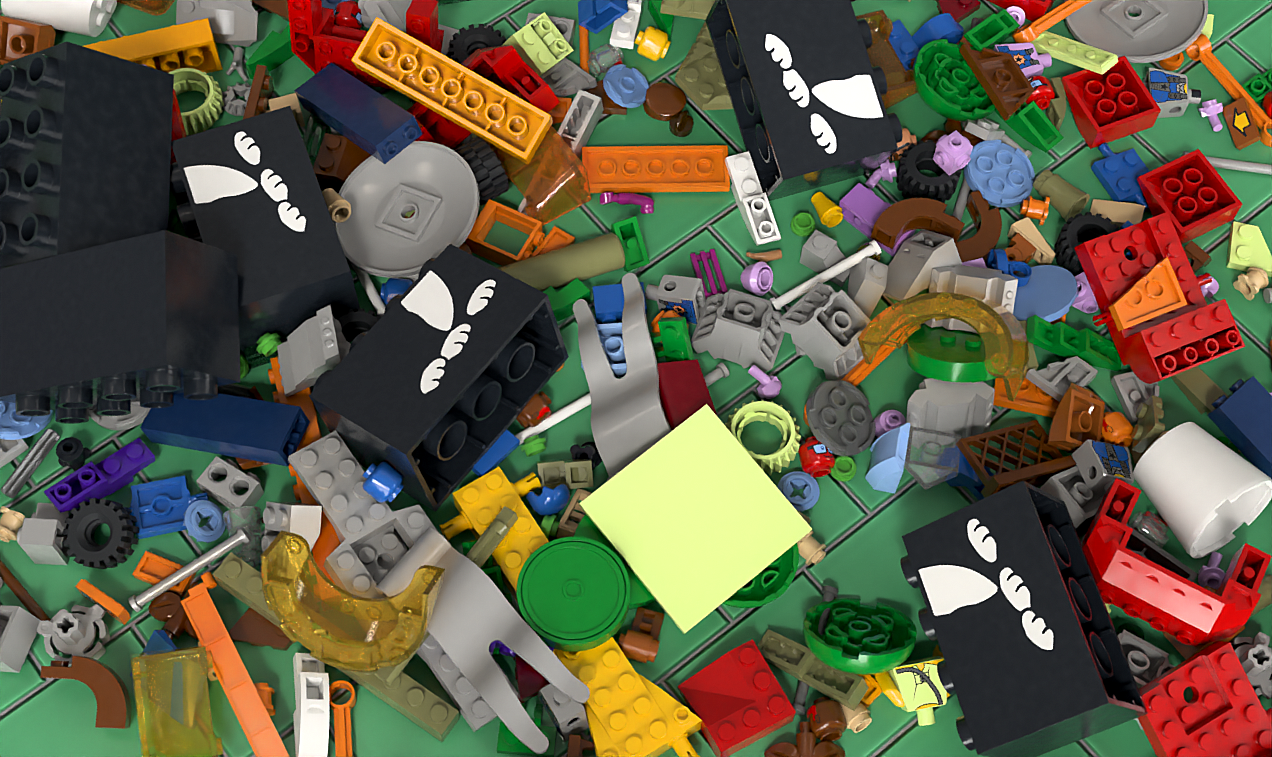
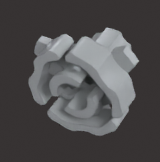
M98 604L90 608L75 605L71 609L73 613L61 609L50 621L39 622L36 632L44 636L45 650L52 658H55V661H69L68 667H71L72 656H85L98 660L105 654L106 649L100 642H97L93 650L88 652L95 640L96 625L100 629L99 638L103 643H107L110 640L108 627L102 620L106 612ZM55 647L60 652L66 655H71V658H63L59 656L55 650Z
M1262 632L1257 633L1254 638L1236 637L1231 642L1233 648H1236L1234 651L1251 685L1257 688L1254 690L1257 697L1262 694L1267 699L1272 698V649L1268 646L1270 637Z

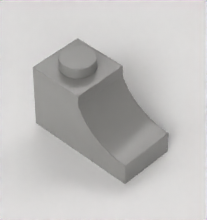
M815 230L802 247L800 263L820 274L843 261L846 257L839 250L837 241ZM850 268L831 278L830 281L842 287L849 278Z

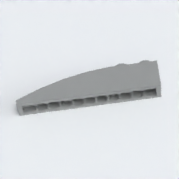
M581 89L578 90L517 210L518 212L542 221L582 154V147L586 146L604 110L600 97Z

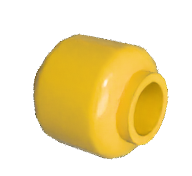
M652 26L647 27L645 32L640 30L635 40V44H638V54L653 61H657L659 58L664 59L671 43L668 41L667 33Z

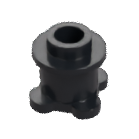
M74 437L61 440L56 447L59 464L62 467H71L74 471L83 467L85 460L91 456L90 450L87 447L83 448L81 441Z
M593 441L585 442L581 447L575 444L570 448L572 459H591L592 471L602 462L596 444Z

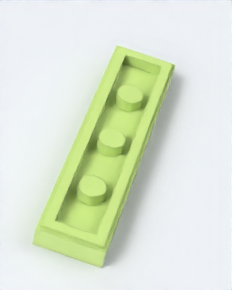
M1048 31L1042 32L1038 38L1030 42L1038 53H1049L1053 58L1102 75L1118 62L1116 54Z

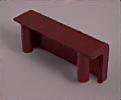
M698 359L657 364L660 401L672 431L706 404L717 416Z

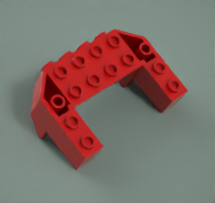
M287 0L292 52L315 74L332 62L364 84L396 90L360 70L351 61L368 31L334 25V10L322 7L321 0ZM412 0L406 12V34L441 53L444 30L438 29V1Z
M512 45L477 49L461 63L462 66L514 95L518 94L524 101L546 113L550 112L560 103L549 85L522 60ZM416 102L407 110V112L415 117L422 132V135L415 141L433 142L453 150L471 134L470 131L419 102Z
M1116 478L1107 489L1081 544L1104 603L1113 604L1123 609L1127 615L1150 623L1152 628L1175 636L1179 642L1185 645L1196 647L1232 637L1246 624L1261 597V594L1257 591L1272 556L1245 543L1233 555L1220 588L1213 593L1125 548L1133 531L1126 524L1142 490Z

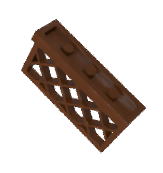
M1037 420L962 438L956 443L985 487L981 491L984 498L1023 480L1035 487L1044 485L1050 477L1068 470L1077 464L1071 455L1063 457L1057 447L1047 445L1048 435ZM1033 430L1038 440L1027 435V431ZM1010 435L1019 439V444H1016L1008 440V436ZM991 440L1000 444V450L988 445V441ZM1025 443L1036 447V452L1025 448ZM969 445L981 449V454L973 452ZM1006 448L1017 452V458L1006 453ZM1042 450L1049 453L1053 459L1042 456ZM986 452L998 457V462L986 458ZM1023 455L1034 460V465L1023 461ZM1003 461L1015 465V470L1003 466ZM984 466L995 470V475L989 476Z

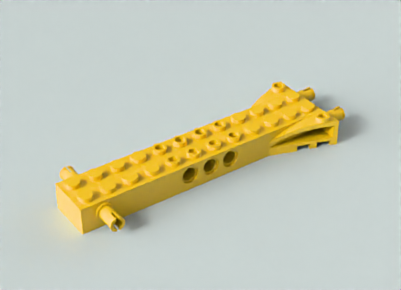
M497 467L452 493L455 507L460 515L439 525V528L447 541L466 529L471 530L475 538L479 539L504 506L516 512L517 521L493 551L492 559L493 565L501 566L502 580L517 601V581L524 563L533 552L549 542L521 499L529 492L540 488L541 484L539 479L535 478L534 472H531L515 483L509 482L501 468ZM613 637L600 646L585 651L553 650V653L563 665L589 688L590 697L583 703L594 743L596 757H658L670 748H673L679 757H700L687 738L701 729L702 720L692 713L688 707L683 706L657 685L638 674Z

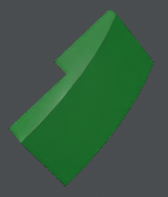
M1272 68L1262 75L1258 73L1241 85L1257 104L1262 103L1264 96L1272 91Z

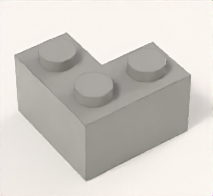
M38 503L36 512H33L31 518H24L23 526L18 529L17 542L35 564L68 565L69 555L66 551L71 548L63 545V540H67L68 537L67 535H62L64 529L69 527V524L64 523L66 518H73L74 515L70 511L60 513L52 503Z

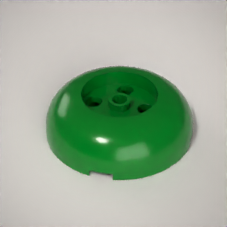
M939 39L924 45L915 58L912 75L916 91L928 107L943 117L960 122H966L967 119L974 121L983 119L997 109L959 51L965 43L960 42L957 45L948 43V39Z
M833 599L832 601L816 604L807 611L806 618L803 620L805 642L816 658L834 669L852 674H879L901 665L907 660L914 649L917 630L912 620L901 611L883 603L877 602L875 607L860 604L861 599ZM830 608L825 632L823 635H820L818 630L820 617L825 609Z

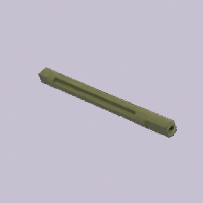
M504 506L465 557L481 568L517 521L516 512ZM415 621L374 674L391 686L430 634Z

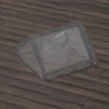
M910 426L904 468L925 490L958 475L960 449L956 443L961 439V435Z

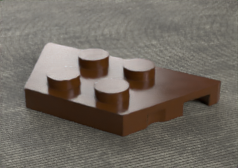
M967 43L963 44L959 49L1004 121L1008 120L1035 91L1011 54L995 52L987 48H983L980 52L972 50L970 44Z
M303 566L291 589L286 591L319 613L322 605L319 599H317L316 592ZM249 608L228 632L233 642H246L259 647L271 646L273 649L287 651L296 640L252 608Z

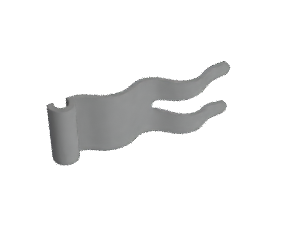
M627 273L622 278L624 292L622 337L627 373L623 378L617 379L615 377L598 333L596 319L588 303L584 299H579L573 304V312L578 324L580 355L591 397V428L597 450L609 475L607 481L672 431L660 401L657 360L646 320L644 294L638 277L633 273Z
M429 527L375 587L377 592L381 595L384 593L389 597L395 606L420 624L436 640L505 726L534 753L542 754L546 752L549 747V741L529 717L489 652V646L492 642H502L538 671L556 689L577 703H585L589 699V688L563 665L533 629L521 618L493 581L474 562L455 550L433 528Z

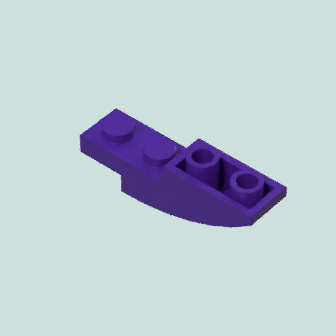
M137 438L98 464L94 465L92 461L46 489L44 494L60 513L70 511L73 508H80L79 503L83 501L90 502L89 499L104 498L133 482L134 474L156 461L155 455L140 438Z

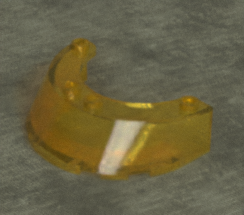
M936 292L901 300L878 314L868 323L858 337L865 362L871 365L882 344L900 349L907 338L921 328L920 324L935 318V321L949 318L960 320L975 329L981 336L986 350V371L990 375L1003 378L1007 397L1010 401H1014L1029 365L1027 337L1015 316L996 302L967 294Z
M281 531L261 555L264 598L269 611L274 610L280 620V629L293 643L298 641L311 651L309 655L330 666L353 672H377L379 668L387 666L393 668L410 657L420 646L427 632L445 575V569L423 565L416 570L411 583L403 591L391 597L373 599L349 593L329 580L316 564L306 539L298 534Z

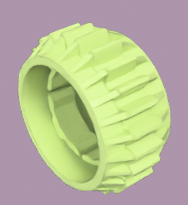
M180 68L169 72V74L174 75L173 89L176 95L186 91H200L206 96L204 104L199 108L181 113L186 135H194L213 126L215 121L219 119L220 113L223 112L222 106H224L223 94L218 82H215L213 76L207 75L206 72L193 68Z
M752 400L749 404L743 403L742 408H735L734 414L728 416V423H725V426L765 474L771 476L772 472L780 473L782 467L788 468L790 461H794L796 453H798L801 435H799L800 427L795 425L796 418L791 417L790 411L783 409L782 405L779 406L773 401L761 400L755 402ZM754 421H766L775 425L781 431L783 437L780 449L769 455H756L752 451H748L740 439L743 427Z

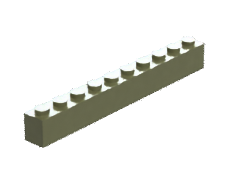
M230 552L213 573L217 585L439 741L443 742L458 722L459 711L405 673L401 672L391 686L380 680L374 673L385 659Z

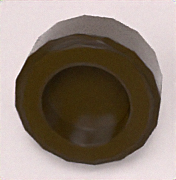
M684 110L670 118L669 129L673 135L685 137L692 132L693 119L688 114V111Z

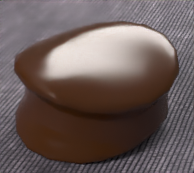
M659 82L647 89L646 100L643 103L644 111L647 115L660 121H670L673 115L682 112L686 105V96L680 88L669 83Z

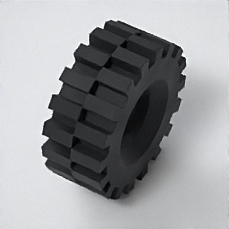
M471 24L468 30L464 27L459 29L460 35L458 33L453 35V40L449 42V58L461 64L477 49L502 46L506 42L505 36L501 37V32L498 29L494 32L493 26L488 25V28H484V24H479L478 28H474V24Z
M102 498L89 499L90 502L83 501L79 503L81 509L73 508L70 511L74 515L73 518L67 517L64 522L69 524L68 529H64L62 535H67L68 537L67 540H63V545L71 548L66 551L70 557H75L73 561L78 564L98 569L118 567L117 563L123 564L126 562L125 555L133 554L135 550L131 548V545H137L139 540L134 538V533H139V527L133 526L137 519L135 516L129 515L132 511L128 507H123V504ZM105 523L110 528V536L105 544L99 545L94 538L95 530L100 524Z

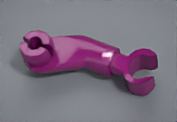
M604 192L600 195L601 205L612 202L621 205H641L640 212L642 214L654 213V201L650 197L635 193H618L613 195V192Z

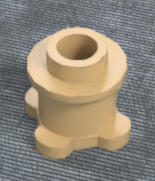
M1250 267L1246 275L1240 274L1238 276V280L1233 283V286L1247 300H1252L1254 294L1259 292V289H1264L1268 286V275L1261 268Z
M2 506L0 508V512L3 513L0 518V540L4 542L16 541L18 529L22 527L25 516Z
M813 531L797 542L799 554L806 560L805 563L807 565L812 563L817 565L826 556L824 551L826 545L820 544L812 537Z

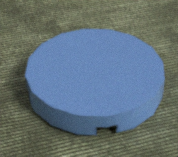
M624 64L612 66L603 79V87L608 97L622 107L636 108L642 105L646 100V91L649 88L646 78L633 67L629 69Z

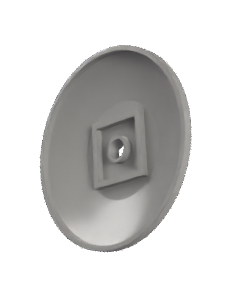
M1092 0L1067 16L1065 21L1072 35L1080 43L1116 54L1118 58L1125 56L1129 63L1155 62L1182 52L1199 37L1207 20L1208 0ZM1129 13H1132V14H1136V13H1137V14H1139V16H1137V17H1132V16L1129 15Z
M414 141L386 164L370 156L349 175L338 194L350 203L351 215L346 221L341 223L333 221L345 256L359 269L372 275L387 278L419 274L427 260L437 258L449 244L459 248L466 240L478 215L480 201L478 183L468 163L457 152L441 144ZM415 210L411 218H404L407 212Z

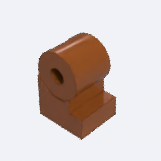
M1017 233L1011 239L1009 247L1004 250L1008 261H1020L1028 264L1033 260L1037 248Z

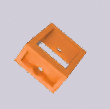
M489 199L466 238V244L470 246L473 253L504 266L532 257V252L536 246L539 247L545 234L543 233L541 221ZM496 221L530 235L517 256L484 242Z

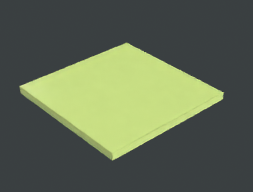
M707 404L579 503L582 510L683 634H686L812 531L808 523Z

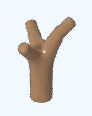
M780 249L762 253L747 252L746 257L766 263L782 259V252Z

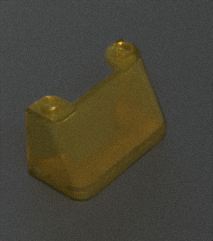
M205 646L131 654L141 756L218 757V755H223L221 737L215 738L207 682L208 668H213L211 650L206 651Z

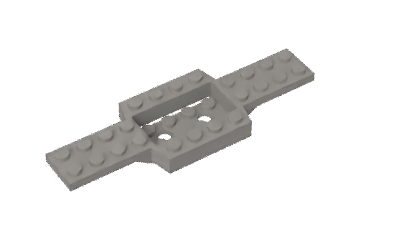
M335 430L289 455L288 461L317 504L322 506V511L334 527L341 543L325 559L324 568L383 655L388 657L415 622V620L395 606L389 597L384 593L381 595L375 589L378 583L406 553V550L393 533L394 528L409 549L429 527L436 531L437 529L419 504L392 512L386 502L380 503L369 495L362 487L366 480L362 476L364 470ZM381 555L389 556L393 561V565L388 569L381 568L377 563L378 557ZM429 635L416 653L428 664L473 732H476L498 716L469 683L436 640ZM495 661L498 668L502 672L503 676L505 677L506 681L508 682V684L510 685L511 689L517 697L518 692L513 687L507 676L504 674L498 663Z

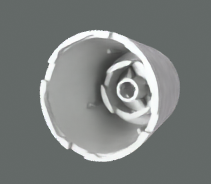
M1 0L4 16L52 25L53 29L91 37H97L103 32L117 5V0Z
M1194 422L1180 424L1154 441L1140 458L1133 471L1136 482L1183 548L1193 558L1207 556L1235 538L1232 533L1244 522L1249 526L1272 499V479Z

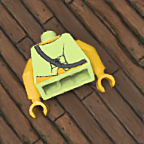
M936 645L933 651V657L903 662L890 671L871 674L875 676L881 690L895 706L901 707L902 710L907 712L916 711L919 726L936 723L933 707L946 705L947 698L951 696L944 689L938 676L937 664L944 660L938 645Z

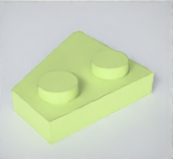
M1234 221L1230 227L1226 267L1245 272L1250 267H1257L1263 269L1269 277H1272V255L1259 227Z

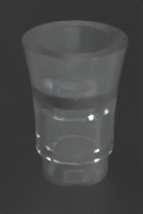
M242 506L226 511L222 517L228 530L229 538L235 535L241 527L246 529L251 538V541L247 544L243 542L233 548V554L253 568L263 564L261 509L257 506Z

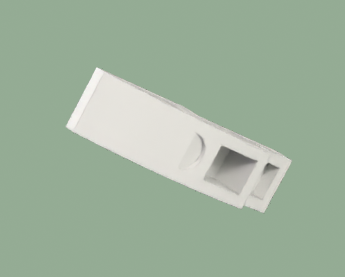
M627 0L628 12L614 21L610 46L633 49L638 36L644 0Z
M749 151L726 157L725 164L732 182L731 189L745 225L755 244L758 246L780 240L781 236L767 195L762 191Z
M295 653L293 667L296 710L293 714L296 757H327L329 739L328 673H325L324 659L317 654Z

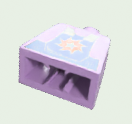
M1032 43L995 45L993 50L995 52L1011 54L1027 79L1032 76H1042L1044 68L1051 67L1052 65L1050 54L1038 55Z

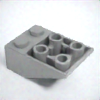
M922 229L904 241L888 266L886 288L882 295L903 303L911 301L915 298L916 294L930 287L932 268L944 266L955 268L957 265H962L954 239Z
M266 501V508L263 512L265 533L261 541L263 564H261L259 572L285 590H290L320 535L322 506L299 502Z

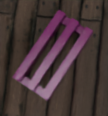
M711 249L708 253L701 251L699 255H695V253L690 254L695 277L702 279L705 298L707 299L718 293L724 295L728 292L715 250ZM708 259L711 260L720 291H717ZM699 261H702L711 293H707L698 264Z

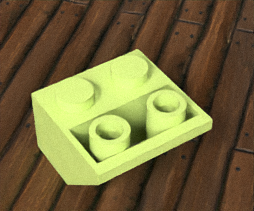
M545 12L513 34L503 44L512 45L522 60L539 76H542L574 51Z

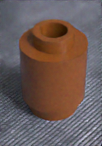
M628 629L626 634L621 633L618 646L626 658L646 664L647 661L655 662L660 641L655 640L654 636Z

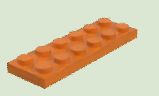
M728 145L582 147L583 193L729 192L730 177L725 164V158L728 157Z

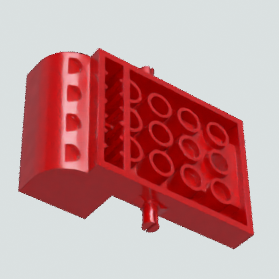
M1168 212L1111 234L1089 240L1074 248L1102 313L1093 316V321L1102 319L1095 322L1094 325L1098 327L1106 323L1123 365L1129 364L1134 374L1141 381L1152 384L1245 347L1226 300L1222 299L1207 305L1200 286L1211 283L1212 278L1203 280L1211 275L1205 273L1196 277ZM1125 248L1132 252V260H1128L1125 257ZM1168 257L1187 305L1118 331L1109 306L1160 260Z
M1217 641L1139 688L1148 714L1138 717V720L1157 757H1272V707L1268 710L1263 709L1230 642ZM1187 687H1190L1193 691V697L1189 702H1186L1183 696L1184 690Z

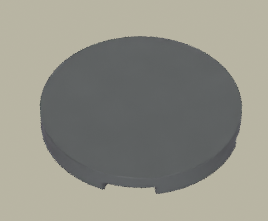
M843 380L825 381L816 386L809 394L806 404V415L810 429L816 439L834 454L845 457L857 455L871 445L876 433V422H873L872 414L868 407L870 403L865 395L851 383Z

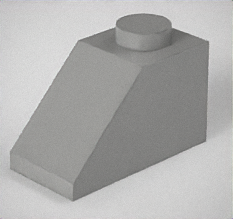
M866 257L850 268L847 296L870 318L886 288L888 266Z

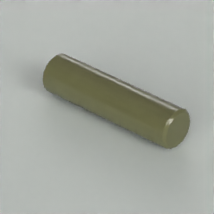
M610 232L498 267V269L543 292L550 286L554 289L564 287L575 278L583 281L621 269L625 265V254L618 236Z

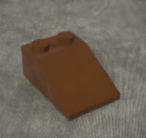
M325 133L313 166L321 191L332 188L335 192L339 193L349 175L372 155L344 136Z

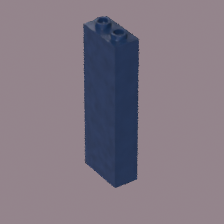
M332 62L294 90L305 110L383 164H386L422 135L420 127L412 114Z
M1254 376L1245 382L1239 379L1229 388L1231 393L1227 397L1223 394L1211 404L1214 409L1207 416L1256 468L1272 479V396Z
M184 393L174 394V406L151 408L140 428L152 443L289 466L288 457L296 452L310 421L299 406L218 393L217 398L211 400H188L184 398Z

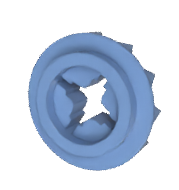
M790 472L780 479L777 486L792 506L801 513L807 509H812L819 499L820 489L818 483L805 472ZM793 488L797 490L805 488L802 494L803 498L798 495L791 498L794 491Z
M207 500L195 501L188 506L183 514L185 516L183 526H186L188 536L196 538V542L210 543L215 541L225 530L224 514L213 502ZM209 516L210 518L206 526L199 527L200 519Z

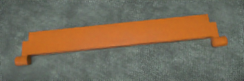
M206 572L201 576L203 582L189 589L190 596L180 602L255 756L290 757L207 591L216 587L217 583L212 573Z

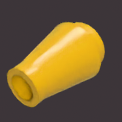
M817 192L812 196L811 202L823 225L831 228L842 221L841 207L827 198L823 192Z

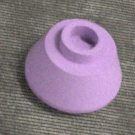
M765 262L749 265L741 274V283L746 290L754 295L763 296L772 286V270Z
M888 410L880 413L874 420L876 422L875 436L879 438L888 431L905 424L906 419L904 415L897 410Z

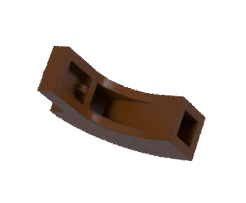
M978 190L970 193L966 203V208L976 227L977 234L955 244L962 263L983 258L986 263L989 251L996 248L1001 235L1002 219L999 209L989 210L988 201L985 198L983 199Z
M910 198L888 207L875 222L870 238L893 249L901 236L906 232L914 229H925L951 237L956 244L962 234L965 223L955 216L946 214L947 204L929 198Z
M72 656L71 667H68L69 661L51 660L50 666H41L40 678L74 679L83 682L93 691L97 701L95 727L130 728L131 702L129 693L122 679L108 665L90 657Z

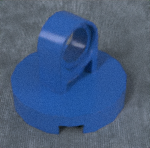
M991 249L986 260L987 268L1002 270V274L1017 278V287L1028 284L1032 274V269L1028 264L1020 261H1008L1004 249ZM1020 271L1025 274V277H1018L1013 272Z

